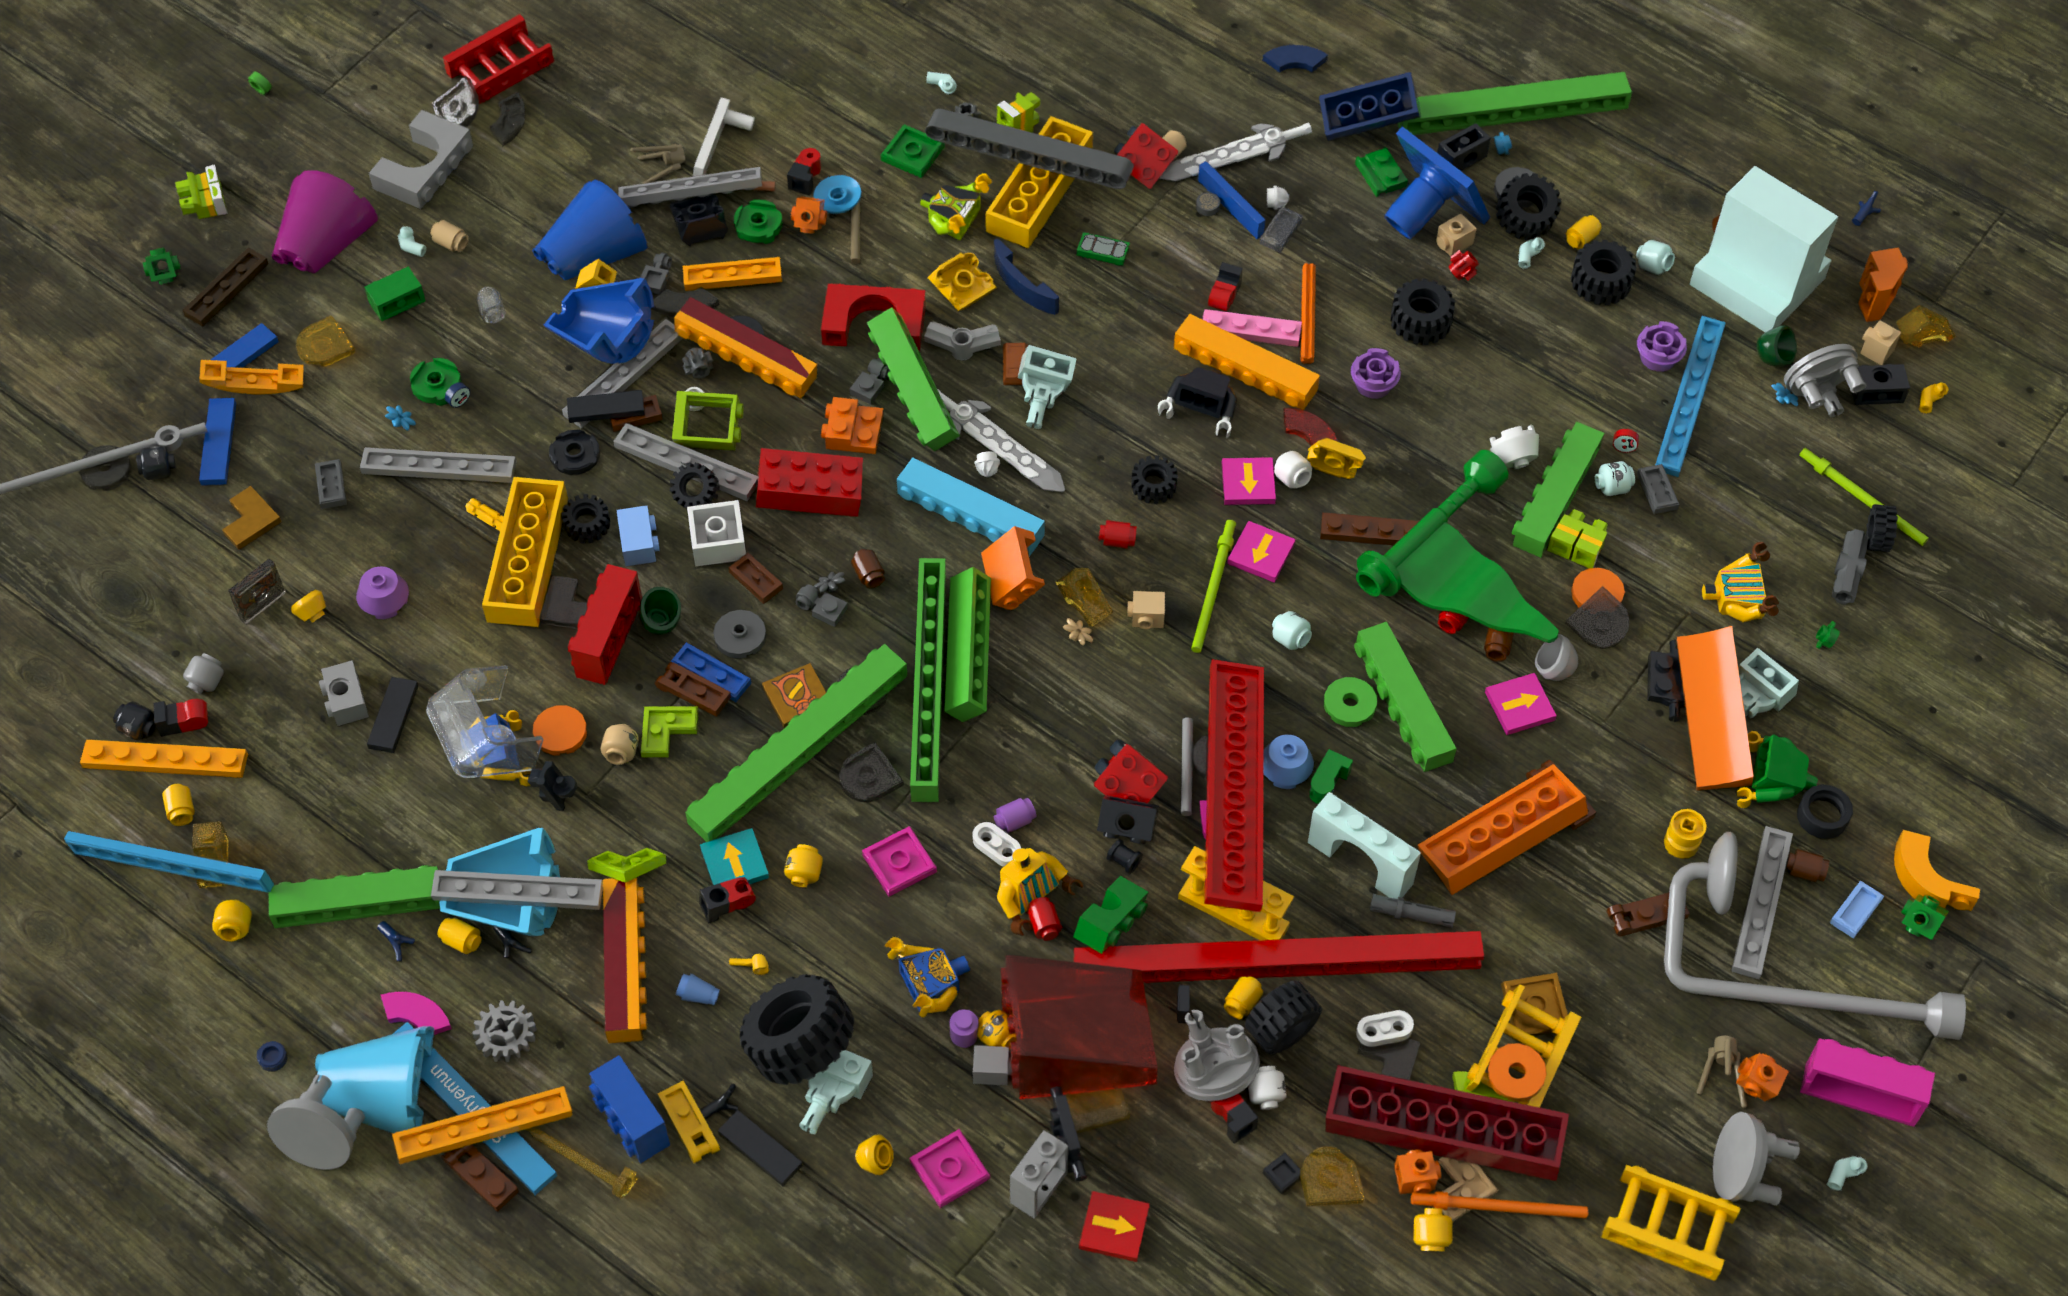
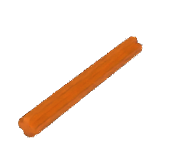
M1305 263L1302 269L1301 362L1303 364H1312L1315 353L1316 266L1313 263Z

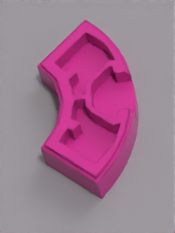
M391 992L381 995L389 1023L408 1022L416 1028L432 1026L434 1028V1035L452 1029L443 1010L425 996L411 992Z

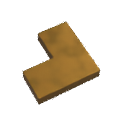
M250 486L230 499L231 505L242 517L222 530L232 544L240 550L281 523V519Z

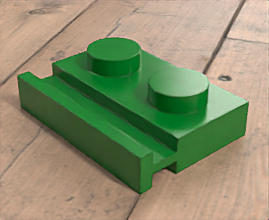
M1387 147L1365 154L1363 158L1356 157L1355 165L1376 197L1383 192L1387 194L1407 187L1408 180Z

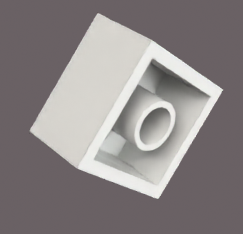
M739 500L687 507L695 567L738 561L746 554Z

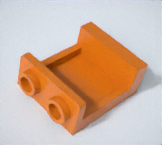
M1014 526L981 552L985 573L991 578L990 595L993 605L1013 610L1045 585L1044 579L1033 575L1027 547L1036 541L1034 532Z

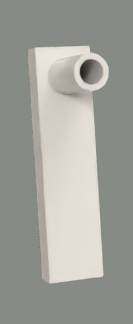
M721 97L694 165L693 177L706 174L725 123L751 131L755 117L729 110L730 100Z

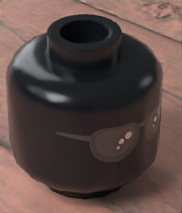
M164 446L143 448L140 455H136L138 473L147 480L169 478L171 469L176 468L174 453L169 454Z
M134 701L126 705H120L113 717L117 732L136 741L142 740L145 736H151L156 729L153 710Z

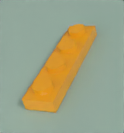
M780 257L683 266L685 291L782 282Z

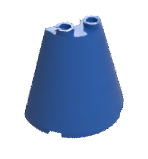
M593 180L592 182H587L532 251L539 261L543 260L545 263L548 261V267L553 274H558L566 281L579 276L582 268L597 259H600L605 264H610L644 251L648 246L639 223L633 224V218L629 216L631 211L624 201L606 184Z
M645 278L570 290L561 302L562 312L560 314L552 313L544 324L548 330L601 362L609 364L625 363L640 353L650 337L654 320H651V308L654 307L652 292Z

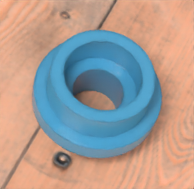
M1499 132V135L1494 137L1497 152L1499 155H1508V149L1512 148L1509 135L1504 136L1503 132Z

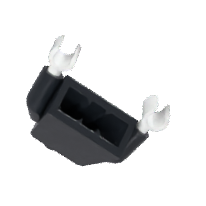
M1201 367L1195 368L1190 373L1177 376L1166 394L1167 400H1162L1158 404L1159 415H1161L1164 409H1168L1166 416L1167 419H1170L1174 414L1172 404L1175 401L1177 405L1218 419L1221 416L1222 420L1217 423L1215 434L1218 436L1219 429L1224 428L1227 430L1226 438H1228L1231 433V423L1229 421L1233 419L1237 404L1235 392L1229 386L1230 378L1224 376L1218 369L1210 371Z

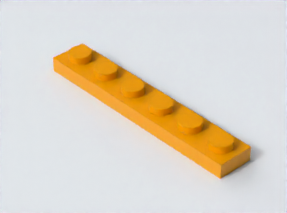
M86 740L80 764L82 768L243 778L248 753L246 749Z
M563 1086L392 1134L399 1163L403 1164L572 1116V1109Z

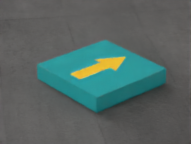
M752 828L700 844V849L713 885L739 877L747 878L749 884L769 878V873Z

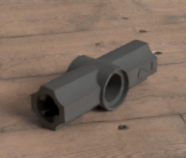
M1855 529L1847 531L1842 552L1839 554L1834 572L1836 579L1832 597L1837 603L1846 605L1855 601L1859 581L1862 579L1867 561L1864 557L1869 537L1864 531Z

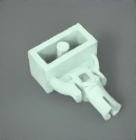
M1028 345L1022 356L1017 377L1022 379V385L1026 392L1024 401L1028 402L1031 398L1030 411L1026 421L1028 427H1032V424H1034V429L1042 428L1045 407L1052 408L1055 399L1071 383L1077 358Z
M1759 648L1739 665V678L1745 716L1748 715V717L1753 718L1757 713L1766 712L1773 708L1779 712L1797 694L1799 680Z
M842 1050L840 1053L841 1057L836 1062L833 1061L828 1065L829 1068L823 1073L820 1071L815 1074L814 1078L808 1080L809 1090L805 1098L811 1105L799 1125L800 1128L806 1132L810 1128L809 1133L816 1134L826 1113L830 1112V1110L836 1113L840 1104L847 1102L853 1096L861 1099L873 1076L871 1060L847 1050Z

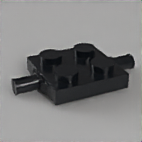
M1671 640L1669 642L1670 653L1650 651L1648 655L1647 701L1662 703L1668 706L1669 720L1673 721L1674 719V722H1678L1680 720V708L1685 707L1677 642L1676 640Z
M1056 1086L1050 1089L1054 1103L1053 1108L1050 1109L1052 1119L1050 1121L1051 1132L1055 1138L1057 1137L1068 1145V1173L1074 1172L1076 1182L1084 1181L1087 1179L1083 1165L1084 1160L1081 1157V1147L1066 1095H1063L1062 1087Z

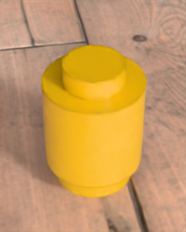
M1592 215L1582 217L1566 231L1568 244L1580 249L1586 243H1590L1599 235L1602 228L1600 221Z
M182 784L170 785L162 793L167 819L175 826L187 825L193 820L195 813L190 789Z
M446 918L438 929V937L442 939L444 944L464 954L475 951L481 943L480 930L458 918Z
M1250 976L1240 977L1225 998L1224 1009L1236 1019H1243L1244 1016H1248L1263 995L1261 983Z

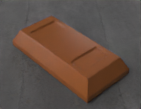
M1003 344V385H1022V379L1017 377L1022 356L1028 344Z

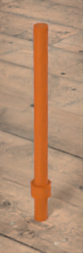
M1438 1191L1435 1194L1413 1192L1411 1194V1204L1434 1206V1208L1447 1210L1450 1207L1587 1218L1588 1207L1450 1196L1448 1192Z

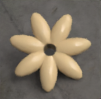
M1067 619L1068 625H1064L1063 628L1071 632L1069 635L1070 639L1079 641L1081 645L1085 644V640L1093 642V638L1089 635L1092 630L1087 627L1083 628L1081 620L1075 623L1072 619Z

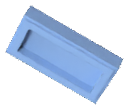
M1860 880L1833 916L1830 924L1854 939L1881 903L1884 895Z

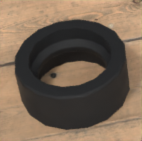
M1823 784L1813 786L1807 790L1797 809V818L1801 827L1808 834L1822 839L1835 838L1845 832L1853 815V805L1850 798L1841 789ZM1814 801L1829 802L1839 810L1841 818L1838 822L1834 823L1822 822L1811 814L1809 806Z

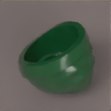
M1778 326L1765 332L1758 338L1757 352L1765 364L1782 367L1794 361L1797 352V342L1795 334L1789 326Z
M653 587L648 590L642 597L639 606V619L644 628L653 634L659 635L667 634L676 628L681 616V602L677 594L666 587Z

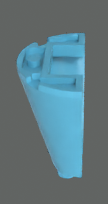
M536 828L448 859L447 870H445L560 877L559 865H554L551 855L555 853V848L544 828ZM455 901L439 902L442 913L528 936L543 935L544 928L551 927L558 907Z
M422 1026L336 1049L324 1054H318L315 1061L316 1071L320 1074V1078L322 1075H325L332 1082L330 1089H328L322 1099L323 1105L344 1117L350 1108H357L365 1115L362 1123L391 1133L422 1126L424 1112L417 1105L423 1056H431L434 1028L432 1026Z

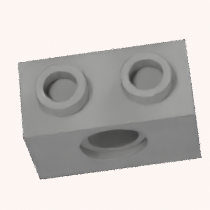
M353 660L321 669L323 680H320L319 684L323 696L328 695L329 701L324 702L328 717L334 716L337 726L368 718V711Z

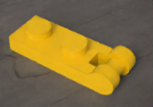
M684 1080L658 1093L661 1104L694 1164L702 1160V1156L709 1152L714 1154L720 1151L712 1131ZM703 1136L705 1142L696 1146L693 1140Z

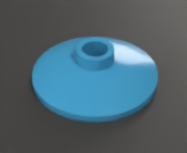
M835 175L822 180L816 186L814 198L825 200L824 210L827 213H844L858 204L861 198V188L855 179L845 175Z

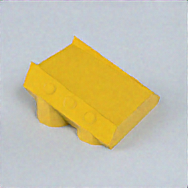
M960 253L941 264L928 277L958 311L964 310L997 288L993 283L992 277L979 269V260L973 253Z
M1329 438L1319 440L1308 448L1307 460L1314 469L1346 479L1354 478L1357 468H1361L1366 459L1360 449Z

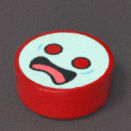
M1620 429L1615 432L1613 446L1616 450L1630 453L1638 448L1639 436L1635 431Z

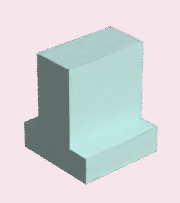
M1754 166L1726 194L1710 250L1695 266L1690 285L1760 330L1767 332L1776 328L1825 279L1831 259L1824 255L1838 216Z

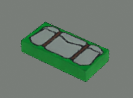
M1083 232L1077 248V256L1123 266L1130 243Z

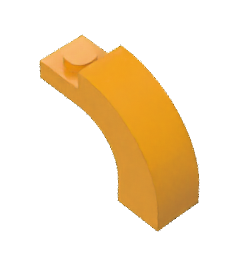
M1903 830L1896 843L1894 864L1897 876L1905 890L1914 899L1918 895L1923 897L1924 895H1929L1940 902L1939 906L1944 909L1946 905H1950L1958 910L1972 911L1979 899L1980 889L1952 882L1941 877L1929 862L1928 850L1931 837Z

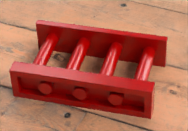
M519 14L444 56L443 60L446 73L451 79L462 74L473 85L474 100L479 105L554 62L552 46L548 43L538 48L527 37L526 21ZM518 41L530 52V54L521 59L508 48ZM498 52L511 63V65L502 70L489 59ZM479 63L492 74L482 81L470 70V68Z

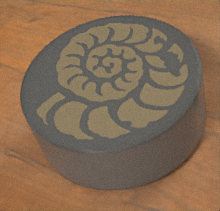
M1202 193L1197 197L1196 209L1201 215L1213 216L1220 209V199L1214 193Z

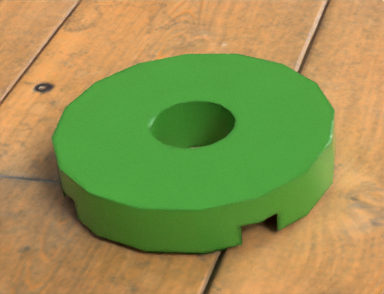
M1344 677L1335 680L1328 686L1324 694V709L1326 713L1328 712L1335 723L1345 727H1357L1362 725L1363 722L1369 721L1377 708V695L1373 688L1367 682L1355 677ZM1351 698L1357 704L1355 706H1348L1343 701Z

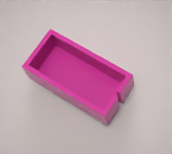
M1819 1038L1806 1063L1800 1093L1915 1127L1929 1105L1935 1073L1927 1071L1922 1066H1910L1900 1063L1892 1057H1880L1870 1054L1862 1048H1850L1840 1045L1835 1040Z

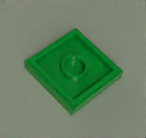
M904 124L880 157L882 162L922 178L944 149L945 143L935 141L929 138L926 133Z

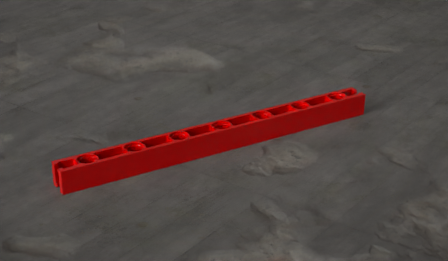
M1481 931L1109 946L1102 954L1091 947L1074 948L1075 986L1226 980L1249 976L1253 978L1467 970L1481 969L1484 951Z

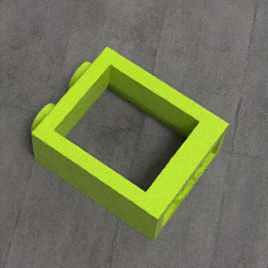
M677 391L672 433L673 442L687 448L735 451L736 442L740 443L741 427H738V420L743 418V403H740L738 395ZM690 406L731 408L728 439L687 436Z

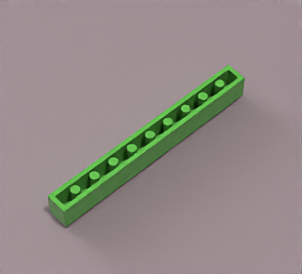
M1625 72L1429 95L1418 97L1421 111L1420 118L1397 124L1399 130L1403 126L1413 135L1465 129L1475 123L1482 127L1628 109L1632 91Z
M919 558L910 780L911 802H938L946 591V563L943 558Z
M883 644L879 649L872 650L865 661L859 666H853L845 678L840 682L833 683L827 693L820 699H814L806 711L800 716H794L789 721L788 726L781 732L774 733L769 738L768 743L761 749H755L749 755L747 761L741 766H735L729 772L728 777L721 783H715L701 800H695L691 803L685 812L688 825L706 842L718 839L907 677V663L886 644Z

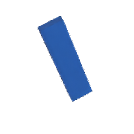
M1205 161L1199 164L1198 181L1210 193L1216 194L1220 199V203L1256 239L1264 236L1265 219L1208 162Z
M235 398L209 399L206 422L208 432L205 433L199 477L201 485L227 484L236 412Z

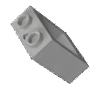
M1043 1130L1010 1175L1011 1204L1035 1219L1067 1174L1068 1145ZM1047 1186L1048 1190L1043 1191L1042 1187Z

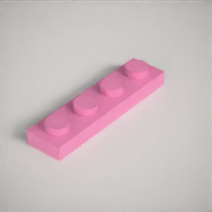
M1204 309V321L1245 340L1295 347L1299 345L1302 323L1300 321Z

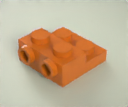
M833 397L832 404L827 403L825 417L829 419L828 424L823 423L821 438L825 439L826 449L876 454L884 415L883 408L859 406L857 399Z

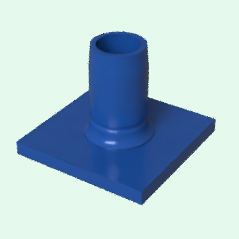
M1402 126L1396 135L1414 171L1420 176L1415 178L1384 215L1385 219L1404 237L1412 239L1445 204V200L1451 199L1482 224H1485L1490 219V216L1474 181Z

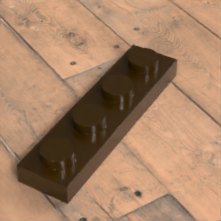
M248 247L182 310L184 316L204 327L269 264L267 257Z

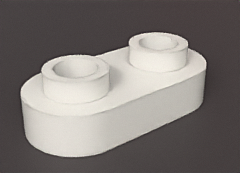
M980 823L973 830V843L975 847L1003 867L1013 860L1012 856L1005 857L1003 854L1011 853L1013 855L1015 850L1021 848L1018 841L993 823ZM985 837H988V838H990L991 840L988 841V842H985V841H983L982 839L985 838Z
M1400 1010L1366 1016L1359 1021L1356 1035L1363 1045L1369 1047L1400 1042L1411 1036L1414 1022L1408 1013ZM1398 1025L1401 1026L1403 1030L1397 1031L1393 1027ZM1372 1031L1375 1033V1036H1368L1366 1032Z

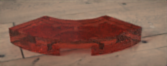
M1283 408L1285 433L1295 434L1304 438L1310 446L1325 438L1338 442L1330 426L1318 416L1300 409Z

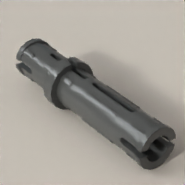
M1373 894L1370 905L1371 912L1392 915L1395 919H1400V917L1449 928H1453L1456 914L1455 910L1405 901L1402 897L1395 899Z

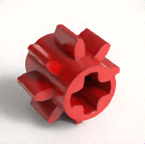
M1458 250L1451 256L1450 261L1452 264L1449 265V269L1458 280L1465 277L1469 281L1477 274L1476 267L1479 265V262L1470 251H1466L1463 254Z

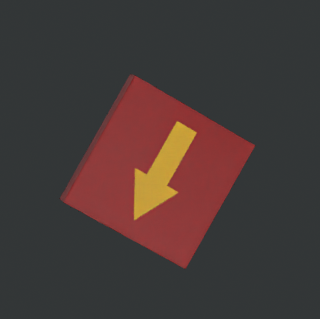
M1092 1191L1079 1249L1137 1262L1150 1204Z

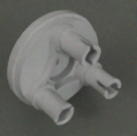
M1849 344L1831 345L1808 354L1796 362L1784 377V383L1789 391L1794 395L1804 396L1810 409H1816L1824 404L1829 417H1835V411L1837 416L1844 412V408L1836 395V385L1846 380L1852 393H1857L1866 387V383L1857 369L1859 367L1858 355L1854 347Z
M1192 1010L1194 1020H1192L1188 1012L1185 1016V1021L1190 1030L1189 1039L1180 1048L1174 1064L1175 1078L1181 1090L1190 1097L1203 1101L1223 1100L1243 1091L1254 1080L1260 1066L1257 1048L1245 1035L1244 1028L1241 1025L1235 1024L1228 1028L1209 1029L1205 1025L1204 1016L1201 1011Z
M320 1074L315 1075L307 1092L302 1093L299 1099L288 1100L273 1110L268 1119L267 1128L274 1144L289 1158L311 1168L334 1169L342 1166L351 1155L353 1143L356 1140V1132L364 1121L365 1115L357 1108H350L343 1119L334 1110L323 1105L322 1099L328 1089H330L332 1082L325 1075H322L320 1078Z
M1744 1112L1734 1114L1723 1127L1715 1148L1713 1180L1717 1193L1723 1199L1730 1201L1745 1200L1753 1202L1758 1200L1770 1203L1771 1205H1778L1782 1196L1781 1188L1760 1183L1766 1163L1769 1164L1773 1160L1767 1156L1774 1157V1155L1795 1160L1800 1151L1799 1143L1778 1138L1774 1133L1766 1132L1764 1124L1752 1114Z

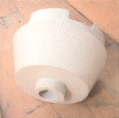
M1533 425L1528 426V430H1522V426H1517L1502 431V437L1497 440L1495 437L1490 438L1492 446L1490 451L1496 454L1507 468H1523L1528 466L1529 462L1538 458L1539 434L1535 432Z

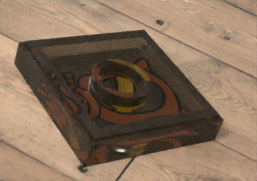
M267 559L228 590L238 617L244 624L249 623L286 593L276 565L270 559Z

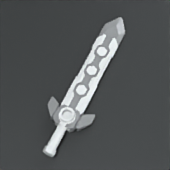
M1309 123L1282 132L1280 128L1274 127V125H1254L1252 130L1257 133L1256 135L1173 161L1159 179L1176 182L1199 174V164L1205 161L1215 169L1270 152L1269 161L1279 159L1285 151L1286 141L1311 134V126Z
M938 390L947 410L950 411V416L959 435L961 430H964L986 448L992 450L1015 467L1022 475L1041 489L1056 492L1065 491L1061 474L1036 454L1031 453L1007 435L1004 430L982 415V413L991 410L989 405L985 402L968 400V402L961 401L957 405Z

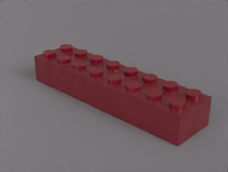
M1338 1065L1326 1114L1325 1132L1408 1150L1432 1151V1154L1436 1156L1557 1181L1569 1114Z

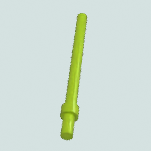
M1804 448L1799 454L1800 457L1814 466L1816 472L1822 476L1824 474L1868 507L1872 508L1874 504L1883 505L1831 467L1832 463L1825 458L1820 459L1807 448ZM1898 516L1897 528L1923 546L1929 538Z
M1233 520L1226 521L1223 535L1219 537L1217 543L1218 553L1191 650L1195 653H1200L1202 650L1227 555L1233 547L1234 539L1232 537L1236 522Z

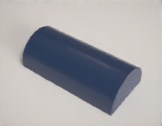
M1411 72L1319 96L1325 134L1328 141L1421 117L1419 100Z

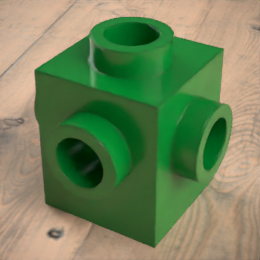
M165 248L151 250V255L146 256V262H143L146 277L150 276L152 282L158 281L159 284L174 281L173 277L178 275L177 270L181 269L178 256H173L172 251L166 252ZM165 261L167 268L164 270L160 269L158 262Z
M1918 895L1914 901L1908 899L1901 911L1905 915L1901 923L1906 925L1905 929L1918 937L1923 935L1932 940L1949 911L1939 906L1940 902L1929 895H1924V897Z

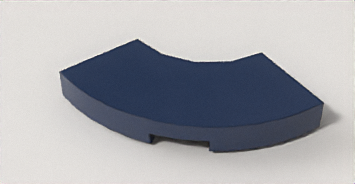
M1287 45L1268 51L1263 55V61L1279 73L1289 68H1302L1313 72L1328 61V54L1309 46Z

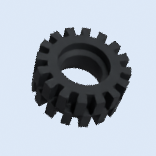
M1151 455L1146 456V461L1143 458L1140 459L1139 464L1136 463L1134 470L1132 469L1131 487L1133 488L1134 495L1138 494L1139 500L1145 498V503L1148 504L1150 500H1154V504H1158L1159 499H1161L1162 503L1167 502V497L1171 499L1177 489V468H1174L1172 461L1168 463V459L1165 457L1163 460H1159L1160 456L1155 455V459H1151ZM1156 475L1162 477L1164 482L1151 484L1145 481V478Z
M696 462L694 465L686 463L687 467L682 465L678 467L680 472L677 473L675 471L673 473L675 479H670V484L673 485V487H670V492L674 494L672 495L673 499L686 509L690 506L713 504L712 499L718 498L716 491H720V486L717 485L719 482L718 478L714 476L713 471ZM692 478H700L703 482V490L697 496H689L686 491V485Z
M583 494L584 498L582 499L577 495L575 496V502L570 499L567 501L568 506L564 505L562 520L564 529L568 537L571 536L575 542L579 538L580 543H584L585 539H588L589 543H593L592 538H596L597 541L600 540L601 534L605 536L607 529L610 528L608 508L601 498L597 500L596 495H592L591 499L588 497V494ZM585 514L596 516L589 523H579L576 521Z
M1872 505L1866 526V535L1869 537L1868 550L1890 552L1892 550L1898 525L1896 524L1898 512L1895 506Z

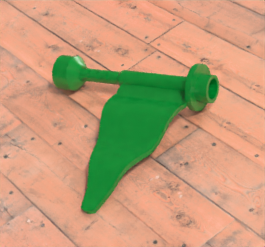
M1480 450L1465 463L1463 467L1465 482L1438 508H1433L1384 555L1375 551H1365L1357 559L1359 572L1356 574V580L1359 586L1371 596L1377 597L1380 594L1394 596L1402 587L1411 597L1424 606L1465 615L1498 631L1526 634L1546 643L1554 642L1558 638L1559 630L1543 614L1525 601L1506 571L1497 563L1475 550L1457 529L1447 523L1448 518L1476 492L1491 495L1507 481L1509 474L1506 465L1491 451Z

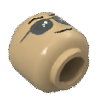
M626 724L610 726L604 733L601 753L608 762L615 765L631 761L635 756L639 742L637 733Z

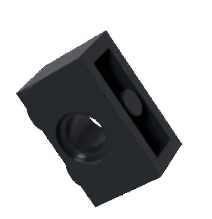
M1475 123L1440 142L1437 153L1462 171L1487 157L1491 138Z
M1904 364L1861 365L1857 368L1866 383V387L1857 393H1852L1855 405L1905 402L1910 385Z
M1105 795L1102 800L1097 831L1103 832V836L1119 839V835L1130 837V841L1133 843L1146 844V841L1153 839L1159 805ZM1124 814L1131 815L1135 821L1134 826L1125 827L1121 823V816Z

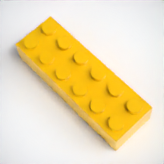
M1050 116L1039 133L1042 136L1093 149L1092 131ZM1019 163L986 212V232L1029 249L1075 178Z
M513 477L482 603L488 623L539 627L563 524V507L567 505L568 501L564 481Z

